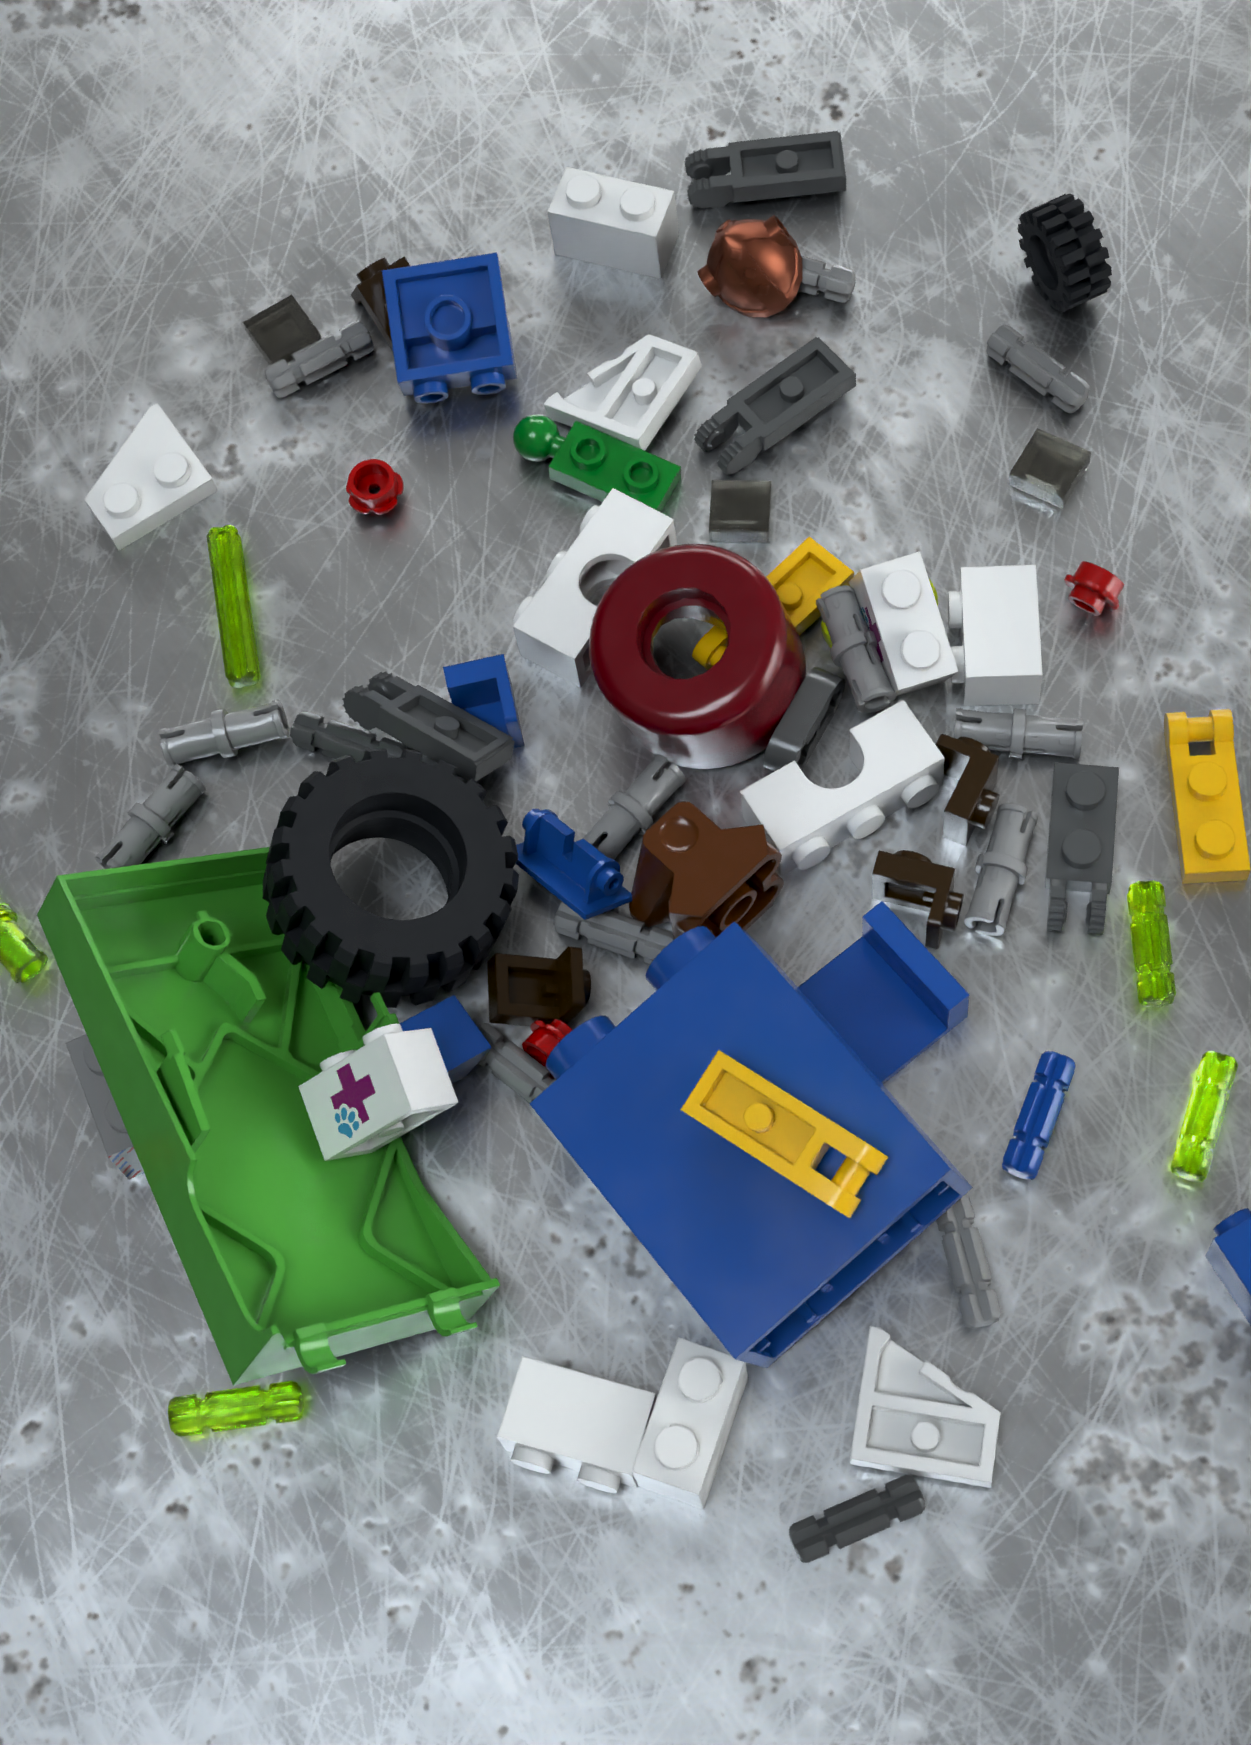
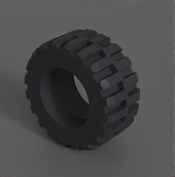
M385 748L365 750L363 759L360 762L355 763L351 755H345L330 761L326 776L321 771H314L301 782L298 795L289 797L281 810L266 859L267 865L263 877V899L269 902L266 919L272 934H285L281 951L292 965H297L304 960L310 966L306 978L323 989L328 981L343 988L340 995L341 999L356 1004L359 1003L362 994L372 996L373 993L380 992L387 1008H397L401 996L407 995L410 996L412 1004L419 1005L433 1001L440 986L443 991L452 992L464 984L470 971L479 970L489 956L512 910L510 906L517 894L519 874L513 867L518 859V852L514 838L510 835L502 837L508 821L500 807L494 804L488 808L483 802L487 791L474 779H470L465 784L455 777L457 767L441 759L437 766L422 762L423 754L421 752L403 749L401 757L394 758L388 757ZM388 838L404 842L425 854L437 867L447 888V902L440 910L417 919L394 920L374 915L359 907L343 892L332 872L331 859L341 848L362 839Z

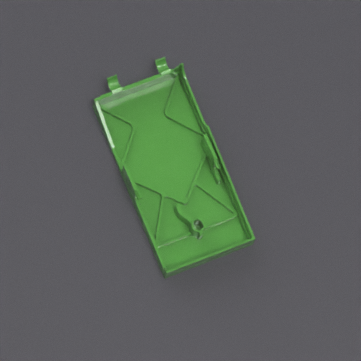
M270 847L57 875L37 917L233 1386L303 1367L309 1374H317L339 1368L347 1363L345 1359L337 1360L335 1357L435 1329L440 1335L449 1337L477 1328L476 1322L468 1323L467 1321L473 1317L499 1288L500 1283L497 1278H490L423 1186L401 1136L373 1153L325 1161L298 1086L322 1072L320 1063L323 1060L338 1053L358 1050L365 1046L362 1040L365 1034L386 1025L400 1023L396 1013H389L380 992L373 993L370 999L378 1015L367 1031H365L353 1003L340 998L342 987L328 981L326 986L321 989L306 978L310 966L304 960L297 965H292L281 951L285 934L275 935L271 933L266 919L269 902L263 899V877Z

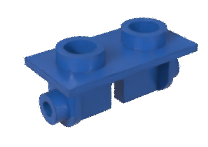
M536 808L525 815L522 822V827L525 830L524 842L516 845L518 859L515 864L584 920L632 902L631 892L622 886L624 877L620 873L618 862L605 856L584 838L574 842L575 831L558 819V816L553 811Z

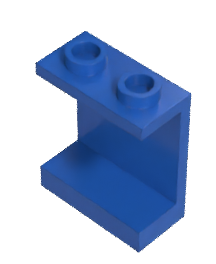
M883 901L862 916V937L798 986L801 992L882 1084L887 1082L968 1016L969 993Z

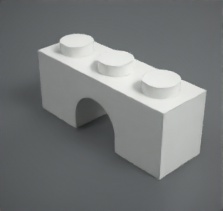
M612 488L600 506L594 505L588 510L581 523L579 535L568 551L562 550L554 557L548 568L546 581L534 597L528 596L518 607L513 620V629L520 656L581 688L592 673L589 656V637L597 606L589 602L588 599L601 587L611 585L626 568L637 560L657 550L677 545L674 519Z
M904 700L849 730L850 759L860 772L859 776L850 784L840 788L820 787L812 783L804 775L794 760L740 790L743 819L748 826L763 824L766 840L782 855L781 862L777 868L781 876L797 867L800 870H806L817 865L828 856L831 848L850 837L854 839L864 838L876 831L884 823L885 817L905 806L910 809L919 807L937 794L940 786L943 785L945 757Z

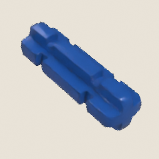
M1045 1051L1041 1054L1034 1073V1080L1036 1082H1031L1014 1127L1013 1136L1016 1139H1010L1003 1157L1002 1167L1007 1173L1026 1180H1033L1037 1177L1044 1151L1041 1148H1047L1064 1102L1065 1094L1063 1092L1068 1091L1076 1065L1075 1061L1070 1057L1053 1051Z

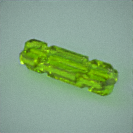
M1138 881L1130 885L1127 894L1129 915L1132 916L1130 927L1135 972L1139 974L1138 981H1136L1138 1000L1144 1007H1164L1172 1004L1176 995L1174 973L1170 971V965L1173 962L1168 918L1164 914V907H1166L1164 886L1158 881Z
M1208 1051L1202 1055L1195 1079L1197 1084H1194L1179 1135V1139L1183 1142H1178L1170 1167L1171 1172L1180 1178L1193 1182H1203L1209 1173L1214 1155L1210 1149H1214L1217 1144L1230 1097L1227 1091H1231L1238 1068L1237 1061L1231 1056L1214 1051Z
M294 1381L271 1383L269 1390L261 1389L260 1385L206 1392L205 1399L197 1398L196 1394L177 1396L169 1401L168 1420L171 1432L180 1437L202 1434L204 1427L212 1429V1432L262 1426L267 1424V1419L269 1418L275 1420L276 1423L298 1421L303 1417L304 1398L301 1387Z

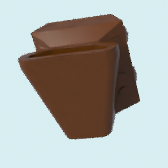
M686 801L678 802L643 835L631 892L632 902H629L630 915L633 919L644 922V927L671 922L674 939L700 926L707 927L717 937L734 921L746 931L773 906L774 900L783 888V879L775 873L781 862L782 855L766 840L763 824L721 829L692 803Z

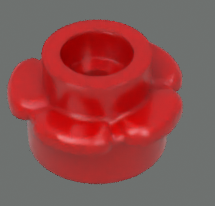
M368 459L358 463L351 470L346 484V491L351 496L349 497V504L355 511L361 514H369L371 512L381 515L391 511L398 503L397 497L402 495L404 490L401 476L394 472L388 463L378 459ZM380 488L378 493H370L372 489Z
M1082 561L1073 576L1070 574L1065 576V584L1072 588L1068 599L1080 609L1100 616L1104 608L1116 610L1119 607V600L1117 598L1124 588V583L1108 570L1096 564Z
M554 1019L550 1024L546 1025L543 1021L536 1020L530 1026L532 1030L531 1035L522 1043L523 1050L546 1067V1060L551 1051L573 1029L558 1019Z

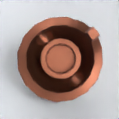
M773 215L767 220L742 219L731 221L729 219L716 230L715 239L708 253L707 264L699 269L697 273L707 290L714 297L719 296L732 310L747 317L767 318L783 311L796 297L802 281V257L796 241L788 233L777 216Z

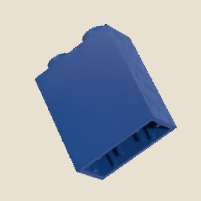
M734 921L717 937L707 927L700 926L683 933L669 943L655 957L646 972V980L655 989V992L617 1026L614 1025L608 1016L602 1015L587 1020L568 1033L554 1047L546 1060V1068L556 1080L537 1096L530 1105L735 1360L768 1368L973 1187L766 950ZM718 1050L888 1157L878 1175L876 1176L870 1172L856 1194V1197L861 1202L850 1219L681 1110ZM830 1146L815 1171L832 1180L846 1156Z

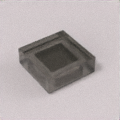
M292 294L243 322L248 336L269 365L283 358L288 363L293 360L291 354L322 339L320 332Z
M1037 428L1009 473L1008 485L1062 509L1090 464L1091 451Z
M712 480L709 517L710 543L770 542L771 481Z

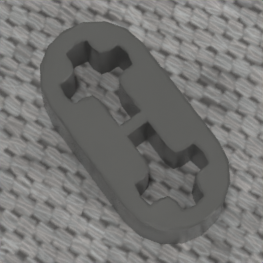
M819 667L812 668L769 741L763 759L764 768L774 772L795 760L800 769L803 770L839 706L846 682L844 678Z

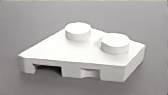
M648 334L627 347L620 357L605 361L589 371L587 374L590 382L563 399L558 392L548 397L544 403L547 415L550 419L570 427L573 426L575 421H578L645 451L701 369L700 357L697 351Z
M156 403L147 410L84 500L112 543L120 551L218 490L213 478L159 404Z
M870 1326L850 1464L990 1488L1001 1412L974 1393H967L951 1382L947 1374L927 1360L925 1362L919 1360L892 1341L891 1335L883 1329Z

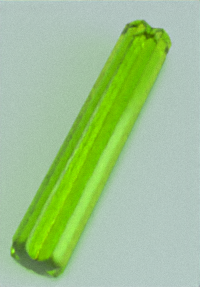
M235 526L213 527L207 534V544L225 677L228 679L231 687L234 688L254 686L258 683L261 676L241 537Z

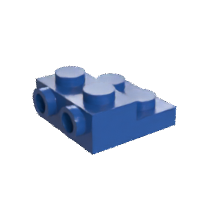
M497 253L382 270L397 383L403 396L414 395V401L417 403H436L449 397L448 389L471 386L472 393L488 395L503 391L506 388V380L517 379L511 331Z

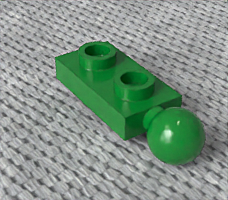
M533 414L523 418L517 424L513 433L515 449L523 458L533 462L544 461L550 457L553 458L548 466L549 479L601 502L604 501L612 488L662 513L681 479V466L578 421H575L565 438L560 436L556 424L550 418L544 415Z

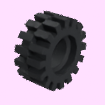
M1064 194L1030 209L1020 216L1019 220L1021 223L1018 224V233L1023 238L1019 240L1020 249L1025 251L1027 255L1023 259L1026 267H1031L1033 276L1031 279L1034 285H1040V294L1045 301H1050V307L1054 310L1059 309V312H1065L1108 292L1107 289L1111 286V281L1108 277L1112 275L1111 266L1105 262V259L1109 258L1107 247H1102L1100 239L1103 238L1100 228L1095 229L1093 227L1094 217L1090 211L1084 213V203L1079 198L1075 200L1073 194Z

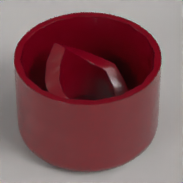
M706 544L674 545L642 557L626 568L612 582L601 598L592 620L589 637V656L592 672L600 692L635 738L645 748L655 755L665 756L668 758V762L694 769L722 768L745 761L767 748L776 727L806 678V660L803 645L774 586L750 561L721 547ZM694 618L726 631L728 634L727 647L721 659L707 672L689 679H674L665 675L659 669L653 655L654 637L662 625L674 619Z

